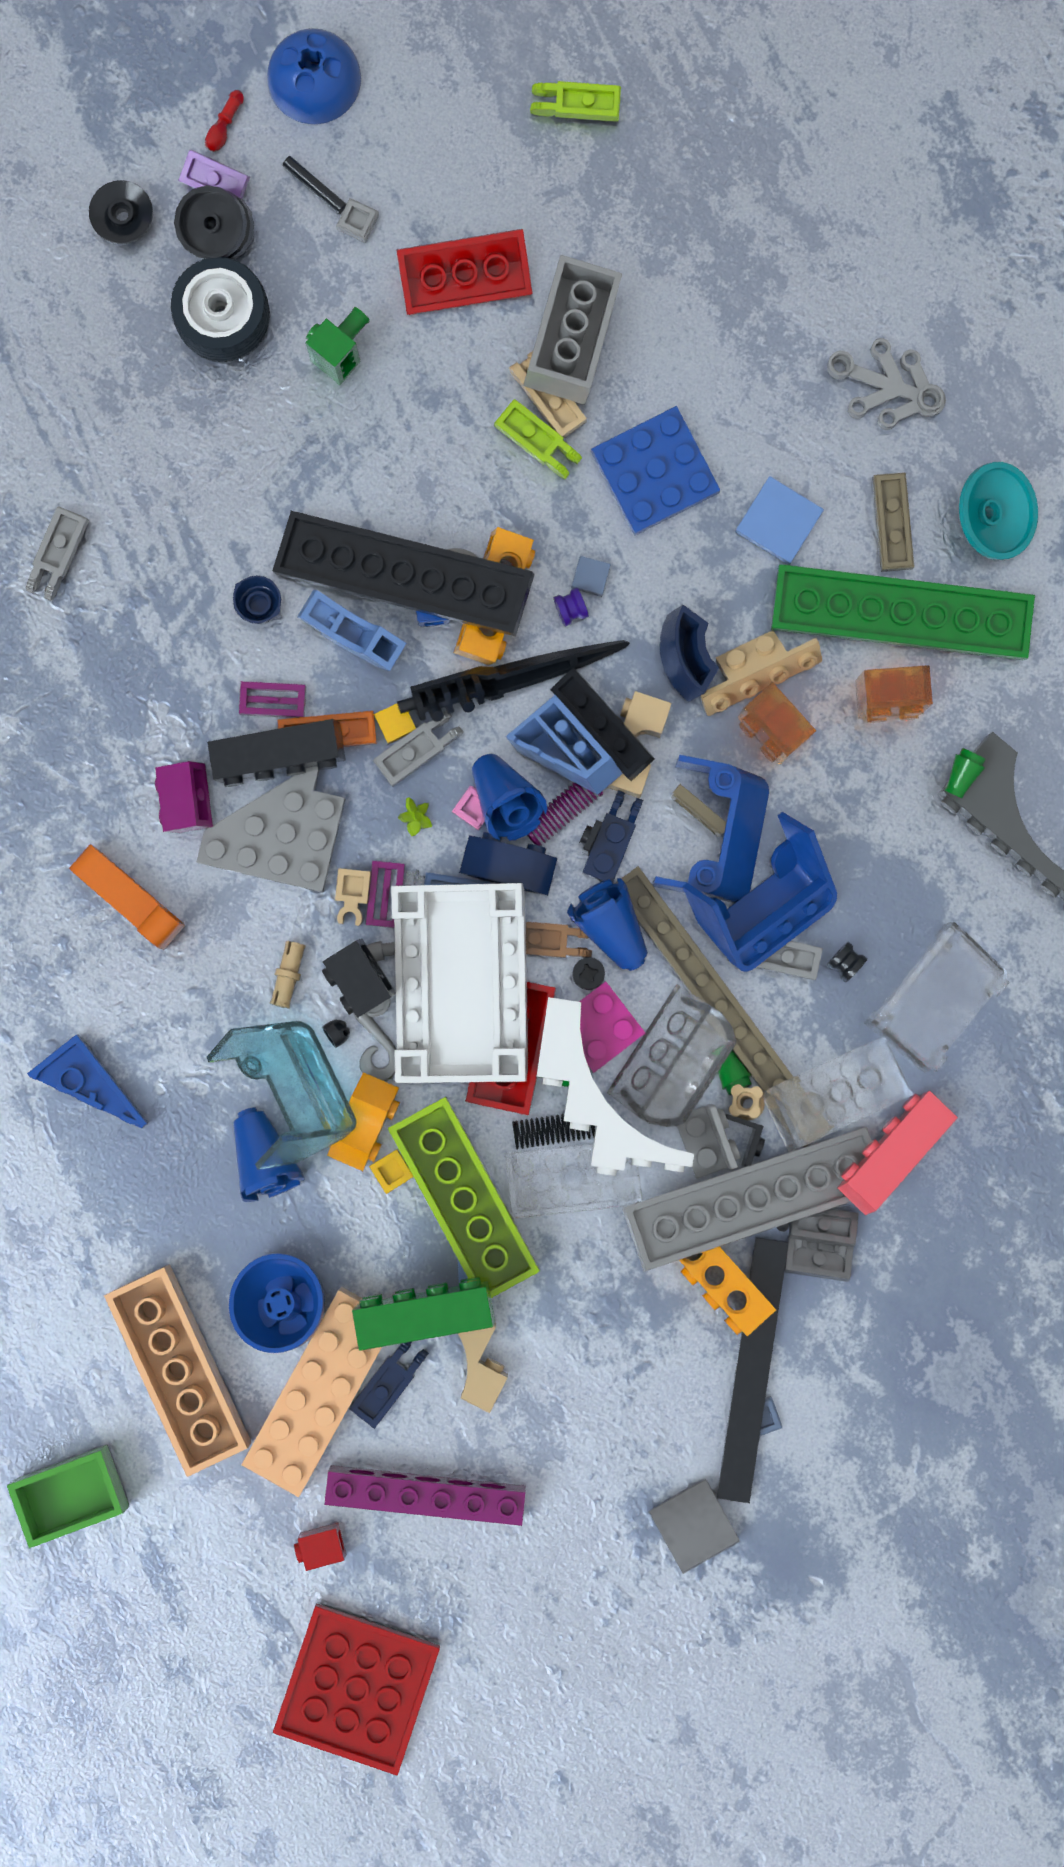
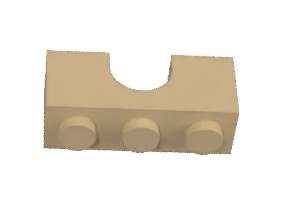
M635 691L632 699H625L620 716L626 718L624 724L636 737L648 734L660 738L672 703ZM651 764L632 781L622 774L606 788L615 791L619 790L640 799Z

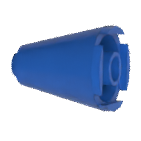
M487 754L479 757L472 767V775L488 832L498 840H500L499 837H507L511 841L527 836L540 825L539 818L544 811L545 814L547 812V802L543 794L498 755Z
M617 878L618 883L615 884L610 879L604 880L578 896L581 902L576 907L571 903L567 914L571 921L620 969L632 971L644 964V958L648 954L627 885L621 878Z
M256 1107L239 1112V1118L234 1120L233 1124L242 1201H259L258 1194H268L269 1198L300 1185L299 1180H305L303 1172L265 1112L257 1111Z

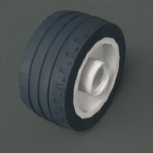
M209 257L192 264L179 276L173 288L171 298V315L181 339L192 351L207 360L231 362L243 358L259 346L267 332L270 309L265 290L257 276L244 264L234 259Z

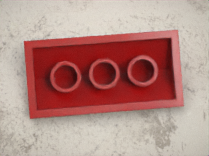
M523 229L396 249L407 315L533 294Z
M527 982V1081L469 1082L465 1102L524 1115L530 1114L537 1081L548 997L554 998L555 987Z

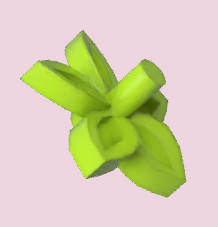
M408 797L406 798V809L408 812L400 813L398 819L408 823L407 830L409 834L415 836L420 829L432 827L430 819L424 816L429 803H423L416 807L415 802Z

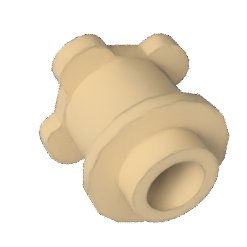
M739 1084L732 1087L731 1094L733 1095L732 1105L729 1107L730 1114L744 1120L758 1118L763 1113L765 1107L762 1089L758 1086L743 1088ZM752 1099V1106L747 1109L743 1108L744 1101Z

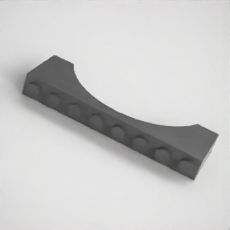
M992 732L984 738L973 752L986 759L983 764L985 769L966 791L963 798L961 799L945 791L947 784L937 795L943 799L941 804L953 814L959 812L967 819L966 825L972 831L979 835L984 833L992 840L991 846L1004 856L1009 854L1017 861L1016 867L1029 877L1032 874L1042 882L1040 886L1046 893L1052 897L1058 895L1064 900V870L1052 862L1033 841L1017 807L1014 791V771L1018 752Z

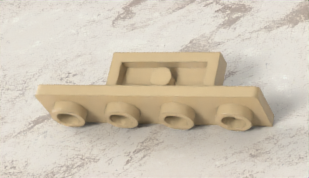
M774 630L715 657L717 665L727 681L706 690L701 695L704 711L707 716L722 712L733 704L746 698H751L758 692L775 684H780L804 670L813 668L822 662L819 641L817 638H814L786 651Z

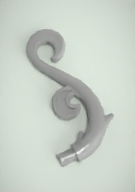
M382 941L367 945L377 962L385 960V956L395 955V942L382 944ZM390 998L358 1018L353 1013L356 1020L388 1052L389 1063L383 1068H378L372 1063L373 1054L378 1051L376 1046L367 1048L359 1061L362 1074L363 1072L382 1081L389 1080L395 1075L394 1050L396 1048L372 1017L383 1015L388 1010L391 1002Z

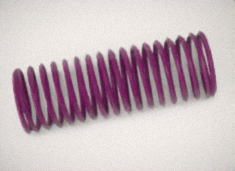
M573 782L572 786L564 789L565 793L560 792L561 797L556 796L557 800L552 799L553 803L549 802V806H547L546 815L560 830H562L561 826L556 822L549 810L564 827H566V824L557 815L553 807L562 815L567 823H570V821L557 804L567 813L571 820H574V818L566 810L562 802L578 817L564 796L581 814V810L568 793L583 810H586V808L577 799L573 791L582 799L587 807H590V805L581 796L577 788L580 789L592 804L594 803L583 788ZM587 789L591 796L595 800H597V797L593 794V792ZM543 811L539 820L541 824L545 827V829L551 834V836H554V834L550 831V829L544 823L542 818L551 826V828L556 833H558V831L551 824V822L546 817ZM539 825L537 828L550 840V837ZM533 830L541 838V840L544 843H546L545 839L541 836L538 830ZM533 832L527 835L535 845L542 846Z

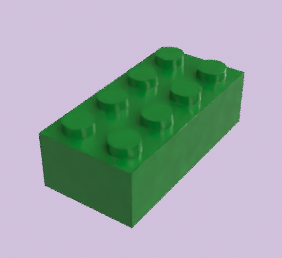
M471 1277L460 1280L459 1286L448 1288L447 1282L428 1285L426 1292L415 1293L414 1288L395 1291L392 1298L382 1299V1294L362 1297V1300H359V1303L352 1310L359 1351L492 1328L495 1317L489 1282H481L480 1277Z

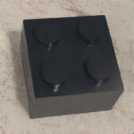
M362 938L322 961L326 967L322 972L332 987L337 985L343 994L339 998L340 1002L349 1015L355 1013L358 1018L396 994Z

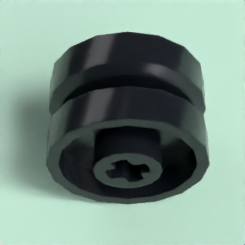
M206 185L192 189L182 197L176 208L174 219L178 240L187 251L199 258L223 257L235 260L246 252L253 239L255 225L251 210L243 199L220 187Z

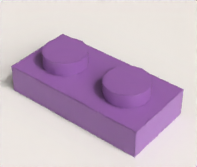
M189 150L178 181L194 188L206 185L220 187L242 199L250 176L194 150Z

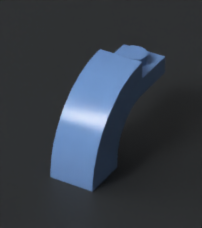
M318 590L312 591L297 618L319 631L322 636L387 671L392 669L407 644L383 627L374 625L351 613Z

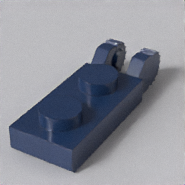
M618 790L609 813H606L582 874L600 881L610 879L612 883L614 882L636 827L634 823L644 800L636 798L630 809L631 813L628 821L616 817L617 811L624 801L625 794Z
M412 1342L401 1343L393 1355L387 1357L349 1407L350 1411L374 1429L415 1377V1371L429 1354L422 1349L416 1354L413 1362L406 1369L397 1361L408 1351Z

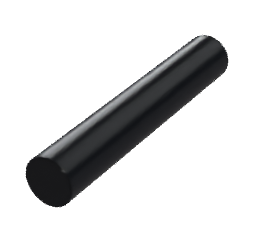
M291 156L285 159L282 164L285 169L338 214L344 211L346 203Z

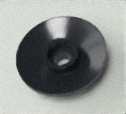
M117 180L103 185L95 192L89 205V219L93 229L101 238L114 244H128L138 240L147 232L153 218V207L149 196L140 186L130 181ZM121 212L128 213L126 220L120 221L117 217Z

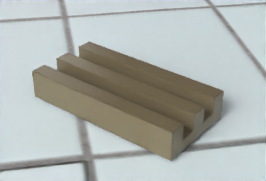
M681 784L674 790L671 796L675 802L717 837L722 836L727 822Z

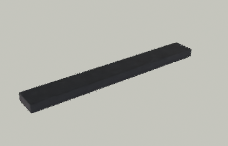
M755 1237L749 1280L773 1305L776 1311L748 1336L743 1331L741 1332L716 1496L718 1499L750 1504L788 1242Z

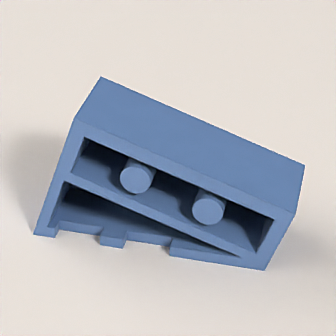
M556 695L506 736L521 755L597 795L623 774L609 754Z

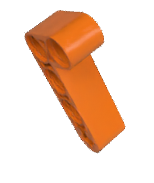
M92 844L69 867L76 876L138 928L137 931L157 948L165 950L185 927L183 922Z

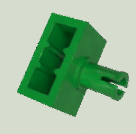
M357 307L352 309L338 327L326 318L321 325L315 324L306 336L307 341L305 344L311 362L338 385H341L361 362L357 344L353 339L370 322V319Z

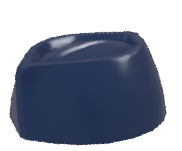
M256 575L235 584L233 605L235 611L243 620L261 624L274 619H281V594L271 579Z

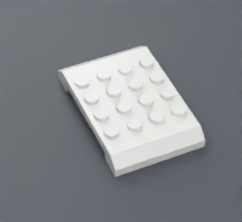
M523 883L391 886L392 919H394L397 1035V1050H394L395 1083L527 1081L526 919Z

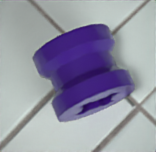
M577 587L571 589L568 595L553 597L557 612L565 627L571 625L572 621L577 618L583 620L589 617L585 602Z

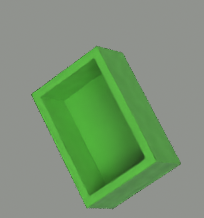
M108 1445L18 1477L7 1485L29 1549L121 1515L129 1508V1503Z

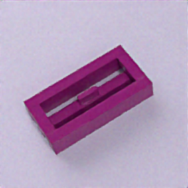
M241 681L239 714L286 718L305 717L306 685ZM247 691L298 693V698L248 696ZM247 703L297 705V710L247 707Z
M372 861L366 918L367 926L395 928L394 919L392 921L387 920L392 870H398L396 886H403L405 864ZM379 868L385 869L380 920L374 919Z

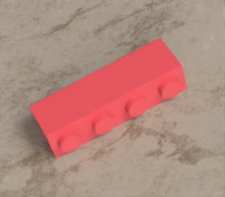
M930 1090L920 1096L916 1093L913 1094L902 1106L906 1111L899 1119L894 1116L882 1128V1131L885 1132L883 1137L879 1141L876 1139L872 1140L861 1153L865 1157L857 1165L853 1162L842 1173L841 1177L844 1181L837 1188L863 1214L868 1215L877 1211L958 1118Z

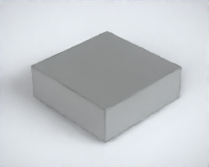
M349 198L336 228L338 231L366 243L379 217V211Z

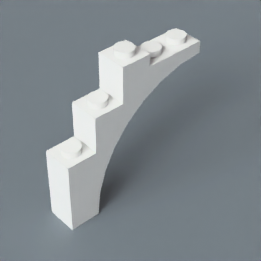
M548 997L537 1077L543 1078L542 1084L558 1087H562L563 1081H569L563 1121L570 1122L569 1129L589 1131L590 1125L596 1126L590 1163L591 1166L597 1167L596 1173L616 1176L617 1170L624 1171L626 1157L632 1158L631 1165L651 1167V1163L654 1161L665 1163L664 1170L684 1172L685 1166L692 1167L693 1153L669 1148L645 1137L626 1123L606 1102L592 1078L584 1056L580 1032L581 1002Z

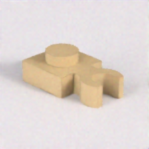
M338 868L335 901H344V907L340 909L337 915L339 924H344V917L348 912L355 914V925L360 926L362 924L363 915L359 909V903L368 904L371 871Z

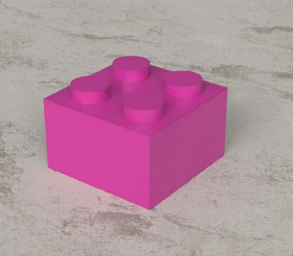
M606 981L579 1001L581 1002L580 1032L583 1052L592 1073L596 1072L645 1034L644 1030Z

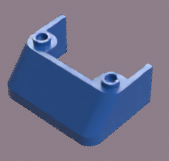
M679 755L676 761V768L709 774L708 785L711 791L717 796L731 799L719 862L701 860L694 864L689 873L688 884L709 898L737 902L748 894L751 889L769 797L768 783L762 777L730 764ZM656 876L652 885L657 888L685 893L682 886L687 882Z
M784 812L777 816L787 840L781 843L772 854L771 865L774 874L728 909L725 903L718 898H709L688 883L682 886L698 924L731 964L744 972L753 970L828 913L837 901V890L814 830Z

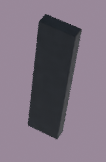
M574 667L550 689L609 754L630 781L635 779L655 760L652 754Z

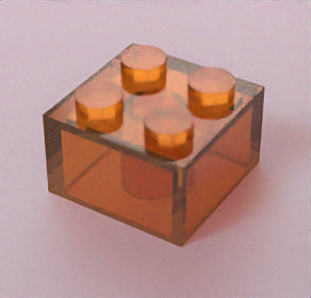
M929 665L864 670L855 680L858 719L867 718V723L885 722L887 717L899 716L901 721L919 719V715L924 714L933 704Z
M773 682L749 702L738 716L741 721L738 724L741 730L749 738L755 736L763 745L760 750L765 757L772 763L776 760L780 765L816 732L815 728Z

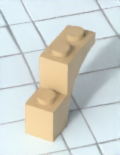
M494 1323L492 1328L458 1333L467 1358V1379L461 1393V1399L488 1413L491 1412L508 1378V1373L503 1371L505 1366L491 1358H487L485 1362L480 1360L496 1328V1323Z

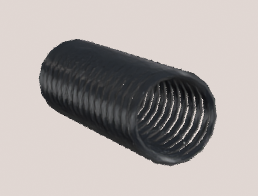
M561 1114V1122L559 1115H556V1124L554 1116L551 1115V1125L549 1117L546 1116V1127L544 1118L541 1116V1128L539 1119L536 1117V1130L532 1118L530 1119V1126L528 1119L525 1120V1128L523 1120H520V1129L517 1120L512 1122L517 1150L519 1149V1141L521 1148H524V1140L526 1148H529V1138L531 1147H534V1137L536 1145L539 1147V1135L541 1144L544 1146V1134L546 1143L549 1145V1132L551 1142L554 1145V1131L557 1143L559 1144V1129L563 1143L565 1142V1133L567 1141L570 1142V1131L572 1140L575 1141V1129H570L569 1131L570 1122L563 1121L564 1114ZM591 1125L592 1135L594 1138L595 1126ZM590 1127L589 1131H587V1136L589 1140L591 1138ZM576 1130L577 1139L580 1141V1130ZM581 1130L582 1138L585 1140V1131Z

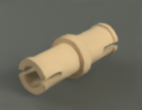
M290 941L285 942L280 968H276L274 974L277 976L270 1004L290 1009L295 983L300 980L301 976L298 971L305 945Z

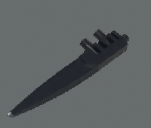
M620 640L538 655L495 667L478 666L411 686L412 697L397 701V706L400 714L416 710L419 720L422 721L426 719L425 713L429 712L432 720L439 722L444 718L441 709L443 707L450 714L454 712L453 704L460 703L464 712H472L475 708L473 698L476 699L479 705L485 703L484 699L493 701L503 698L505 693L566 674L573 667L579 669L626 648L630 642Z

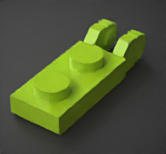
M558 81V83L538 82L532 85V94L549 98L557 96L556 103H531L530 112L533 115L544 117L555 115V117L619 121L621 86L564 81Z
M513 399L494 423V427L542 465L546 464L550 470L563 479H566L570 473L563 464L552 457L556 450L559 449L567 459L575 464H578L582 459V456L564 441V437L516 399Z

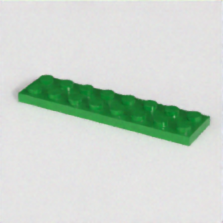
M779 564L771 630L1027 660L1035 595Z

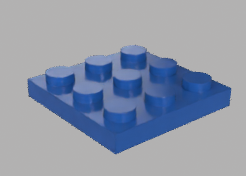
M677 406L591 448V453L634 536L720 493V488Z

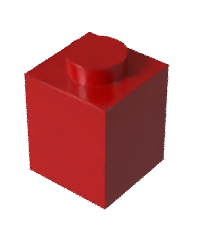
M339 1522L300 1532L298 1543L294 1544L298 1563L304 1562L306 1571L344 1561L347 1555Z

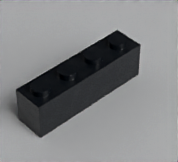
M334 719L207 742L213 780L224 783V787L244 784L243 779L255 777V781L272 780L275 778L274 774L286 772L287 776L306 773L305 768L318 766V770L337 768V762L346 761L340 722Z

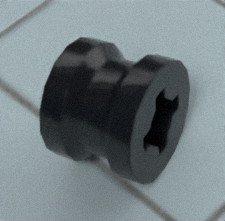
M847 942L830 959L827 966L830 969H836L841 974V979L846 983L865 964L867 958L864 955H858L853 950V945Z
M592 957L583 958L573 968V980L581 989L593 990L603 982L605 969L599 960Z

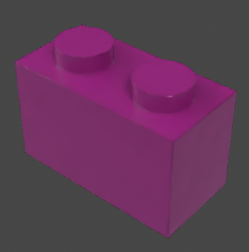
M187 761L156 767L155 788L159 795V820L163 832L183 833L213 827L205 763Z

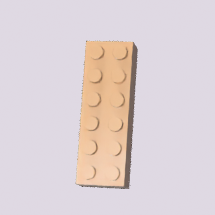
M170 1264L104 1295L186 1476L193 1475L247 1449L252 1443Z
M340 1287L317 1331L312 1336L241 1464L297 1497L301 1495L382 1348L378 1347L359 1351L352 1310L362 1298L343 1287Z

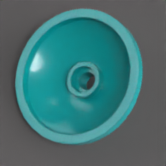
M1005 462L987 463L974 470L967 478L960 495L959 516L963 532L971 546L978 553L989 559H1010L1022 553L1032 541L1038 523L1037 498L1025 474L1017 467Z

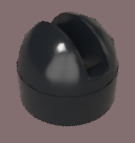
M337 1019L322 1026L325 1035L335 1048L342 1045L349 1038L350 1034L349 1028L346 1027V1022Z

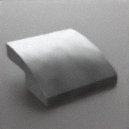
M829 1209L790 1222L789 1244L784 1272L848 1282L851 1277L853 1247L856 1245L859 1213Z
M706 1479L649 1511L683 1574L740 1542Z

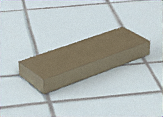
M906 472L874 475L872 481L881 572L912 570L914 568Z

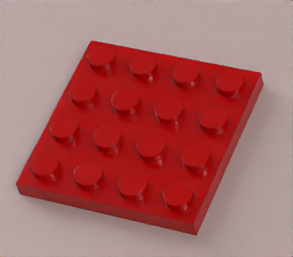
M316 1603L273 1734L398 1776L440 1650V1645Z

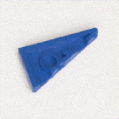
M76 1034L27 1073L30 1078L54 1087L60 1092L69 1094L129 1124L140 1128L148 1124L147 1120L79 1034Z

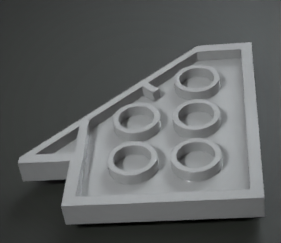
M318 766L306 768V773L294 775L214 824L213 827L206 829L203 833L196 862L323 893L346 799L315 791L320 770H318Z

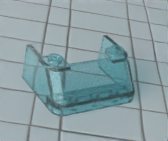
M292 1021L232 1028L206 1057L209 1063L235 1059L241 1072L248 1078L254 1080L266 1079L290 1131L281 1134L277 1141L255 1163L257 1170L299 1163L344 1139L356 1127L355 1115L314 1030L304 1022Z

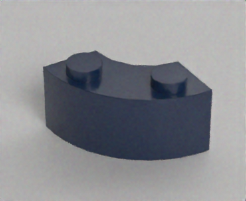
M681 605L669 613L663 623L660 635V655L663 668L671 684L683 698L690 702L706 692L720 667L711 659L706 648L705 633L709 623L685 605Z
M483 832L482 838L469 835L459 873L496 884L523 883L525 892L548 896L558 858L545 854L547 848L528 844L526 849L501 842L502 837H499L500 840L487 832Z

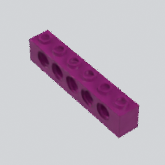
M331 1465L327 1476L324 1505L522 1526L526 1486Z

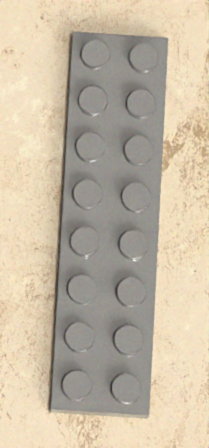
M867 1127L624 1207L622 1210L643 1271L646 1272L850 1203L851 1201L837 1187L844 1181L841 1177L842 1173L853 1162L858 1165L865 1157L861 1152L872 1141Z

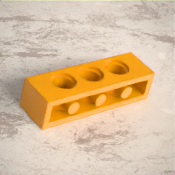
M497 527L491 532L483 559L498 563L500 560L505 559L514 567L529 569L535 556V550L531 549L534 540ZM463 623L453 653L486 665H491L496 662V659L501 660L507 642L503 641L504 633L494 631L492 636H486L481 632L480 627Z
M720 1246L702 1252V1255L697 1260L692 1261L687 1258L679 1260L685 1266L680 1272L693 1286L697 1282L701 1284L707 1291L702 1296L714 1310L721 1307L729 1317L724 1321L736 1335L743 1331L748 1336L776 1311L773 1305ZM710 1266H719L724 1272V1279L718 1285H711L705 1279V1272ZM738 1290L745 1294L746 1304L743 1308L734 1310L728 1306L727 1297L732 1291Z

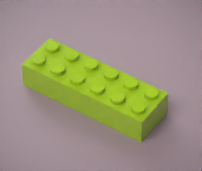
M447 1097L388 1128L468 1278L480 1277L481 1282L488 1281L491 1298L540 1272V1268Z

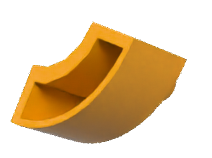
M363 1072L350 1098L327 1156L361 1171L364 1170L368 1160L374 1162L382 1146L377 1140L387 1118L393 1120L400 1102L395 1100L399 1088Z

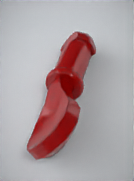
M234 90L228 95V101L222 112L218 114V121L209 129L205 138V146L208 150L215 152L225 145L227 140V124H232V118L240 104L244 101L243 93L240 90Z

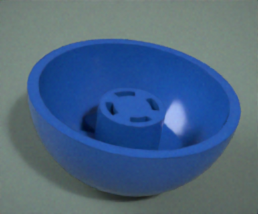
M309 28L296 31L279 43L269 61L267 83L274 103L286 116L305 124H323L339 118L353 105L361 86V71L353 50L342 38L327 30Z
M269 1254L250 1262L235 1279L229 1297V1314L237 1334L249 1346L267 1353L291 1351L307 1342L317 1331L325 1309L324 1290L318 1276L306 1263L286 1254ZM288 1296L291 1300V1305H289V1300L287 1298Z

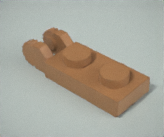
M526 922V955L566 958V956L591 957L592 950L581 947L566 948L567 935L583 939L589 938L580 928H568V925Z

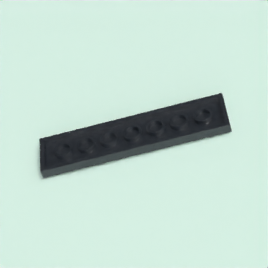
M292 510L272 570L276 575L515 637L535 575L530 570Z

